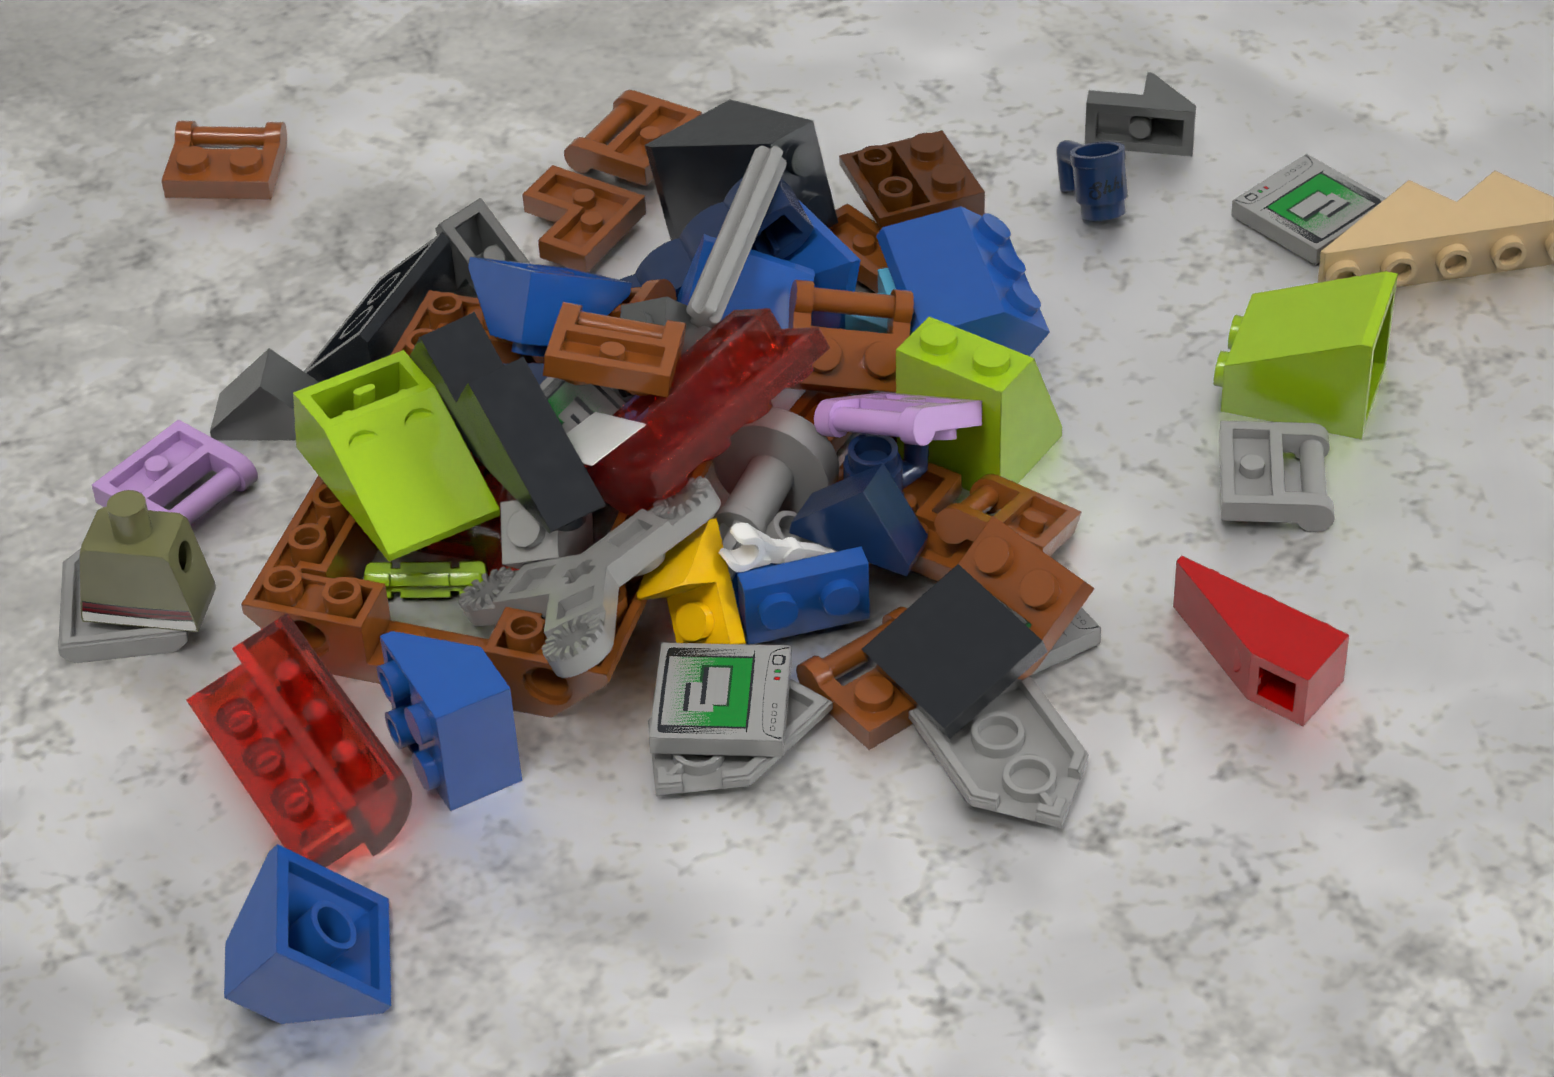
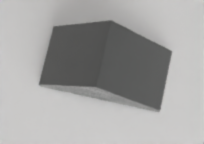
M269 348L220 392L210 429L211 437L216 440H296L293 392L317 384L319 381Z

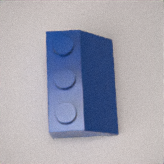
M960 206L889 225L879 231L876 237L896 289L912 291L914 306L910 323L912 332L928 317H932L1027 356H1030L1047 337L1050 331L1040 310L1041 302L1030 287L1024 273L1026 267L1017 256L1009 238L1011 232L999 218L988 213L981 216Z

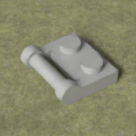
M1220 421L1221 521L1298 523L1302 529L1309 532H1322L1332 526L1335 520L1334 505L1326 492L1324 457L1328 455L1330 450L1329 434L1326 428L1315 423ZM1283 452L1294 453L1300 459L1302 492H1285Z

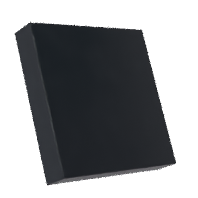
M959 564L861 649L866 659L949 739L1048 652L1044 642Z

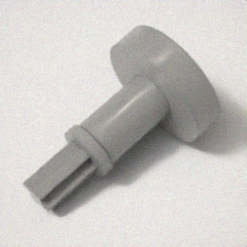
M763 406L746 409L734 416L716 444L713 454L716 475L722 486L730 494L724 506L719 508L713 519L717 518L723 547L728 550H735L743 545L730 533L734 524L748 523L766 534L767 525L777 513L781 511L798 513L813 492L837 482L839 477V461L835 449L828 438L820 435L815 425L810 421L788 410ZM728 566L729 573H730V577H731V581H732L733 578H734V576H735V574H736V571L732 570V569Z

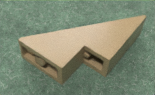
M1493 171L1457 202L1408 180L1321 250L1317 283L1387 271L1398 273L1396 287L1552 265L1554 264V197L1497 171Z

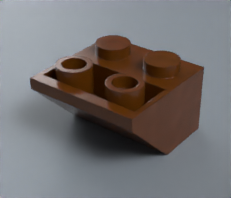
M943 130L933 133H921L912 138L880 146H868L859 151L839 155V165L880 228L960 206L981 216L985 214V191Z

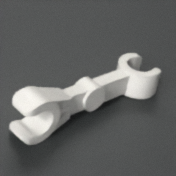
M741 522L734 524L730 533L743 545L735 550L721 548L719 554L732 570L745 572L769 565L770 563L782 564L837 551L820 544L798 542L793 537H787L783 540L772 539L748 523Z

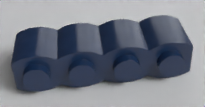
M743 178L730 189L724 202L714 204L701 211L685 226L679 238L657 247L641 262L635 274L620 280L632 283L631 288L641 287L649 280L666 279L673 284L677 297L703 234L715 238L718 237ZM782 178L779 181L751 248L752 250L780 259H784L795 252L808 239L814 228L792 188Z

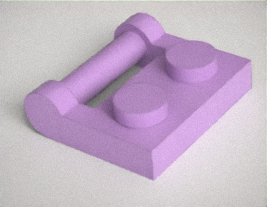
M888 392L822 400L817 405L814 414V425L817 432L822 436L840 438L845 436L847 432L900 437L901 441L905 444L925 446L932 440L956 439L957 429L982 426V401Z
M177 420L94 482L92 489L96 503L103 507L107 505V501L111 496L120 491H138L144 495L148 510L180 513L188 518L191 525L233 491H245L257 481L258 473L253 463L242 453ZM211 470L217 473L172 509L167 510L164 508V506Z

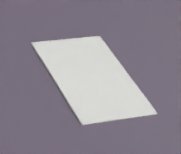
M594 412L566 434L584 464L593 466L646 424Z

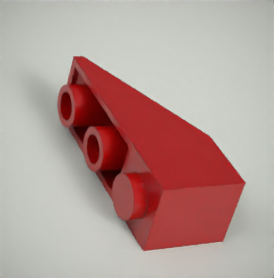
M1182 555L1176 560L1173 601L1175 610L1246 699L1304 727L1344 681L1349 634Z

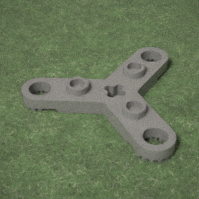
M706 477L688 478L686 485L681 481L678 483L679 489L677 491L673 487L667 490L669 494L659 496L660 500L655 501L652 509L649 511L639 510L583 553L525 563L519 570L514 571L510 567L508 569L501 567L499 571L494 569L491 571L490 576L487 573L481 575L483 579L481 583L477 579L472 581L473 586H467L463 590L465 593L460 594L458 603L474 626L497 624L505 607L541 613L543 619H545L544 634L547 637L545 640L546 644L542 646L544 657L558 677L568 678L579 675L601 662L614 645L619 587L634 576H641L656 569L664 561L667 551L716 514L720 508L721 500Z

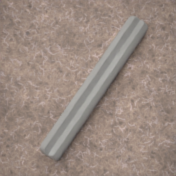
M761 145L755 149L688 303L686 311L691 316V323L698 328L703 325L710 328L719 325L787 163L782 157L783 151L775 145L772 148Z

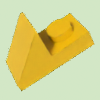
M717 518L708 520L667 551L664 561L653 571L644 574L637 591V600L667 599L677 643H746L728 564L719 554L720 549L724 547Z

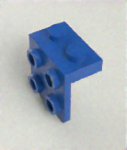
M861 546L778 565L770 563L769 565L749 571L736 572L731 581L745 641L748 645L870 619L869 563Z

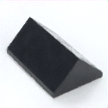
M441 232L380 277L304 372L317 381L322 382L391 355L429 290L457 294L450 239Z

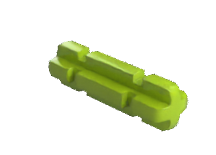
M451 561L400 562V568H393L392 562H370L366 565L364 580L384 583L388 599L393 598V593H400L401 599H451L452 592H459L460 596V594L465 593L463 590L467 586H473L471 582L475 579L481 583L483 581L481 575L487 573L486 564L482 561H460L459 567H452Z

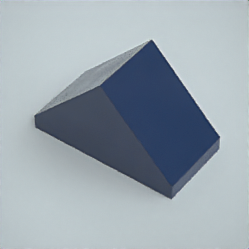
M884 463L813 492L791 522L789 529L790 534L836 551L861 546L869 563L904 576L909 574L924 550L928 539V534Z

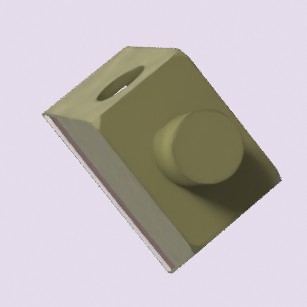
M124 490L114 494L109 498L105 507L97 510L81 545L79 555L82 621L199 632L216 590V585L188 518L180 513L148 510L144 495L138 491Z

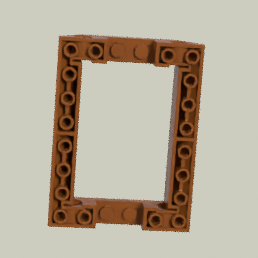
M432 290L428 291L391 353L392 355L404 350L410 356L419 337L475 312L503 363H511L522 357L525 358L527 363H536L531 355L512 352V341L489 334L478 298ZM713 338L710 376L667 416L653 420L663 423L658 432L663 440L646 456L609 533L639 510L649 511L652 509L655 501L660 500L659 496L669 494L667 491L669 488L673 487L677 491L679 489V482L683 481L686 485L688 478L706 477L714 460L713 454L716 444L729 422L733 419L763 355L762 346L737 342L732 339ZM318 475L241 606L244 615L310 670L380 684L377 666L384 664L380 636L388 632L395 631L479 646L484 650L510 687L513 711L552 718L609 684L647 600H637V591L644 575L634 576L619 587L614 645L611 651L591 669L568 678L558 677L542 653V646L546 644L545 640L547 637L544 634L545 619H543L541 613L505 607L489 639L392 621L385 584L363 580L366 565L373 562L379 549Z

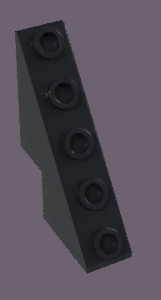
M475 312L419 337L409 357L435 385L467 448L549 534L556 530H576L586 522L587 515L606 506L525 358L522 357L504 366Z

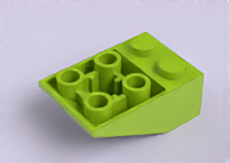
M404 350L293 392L296 448L389 562L500 516V508L435 385Z

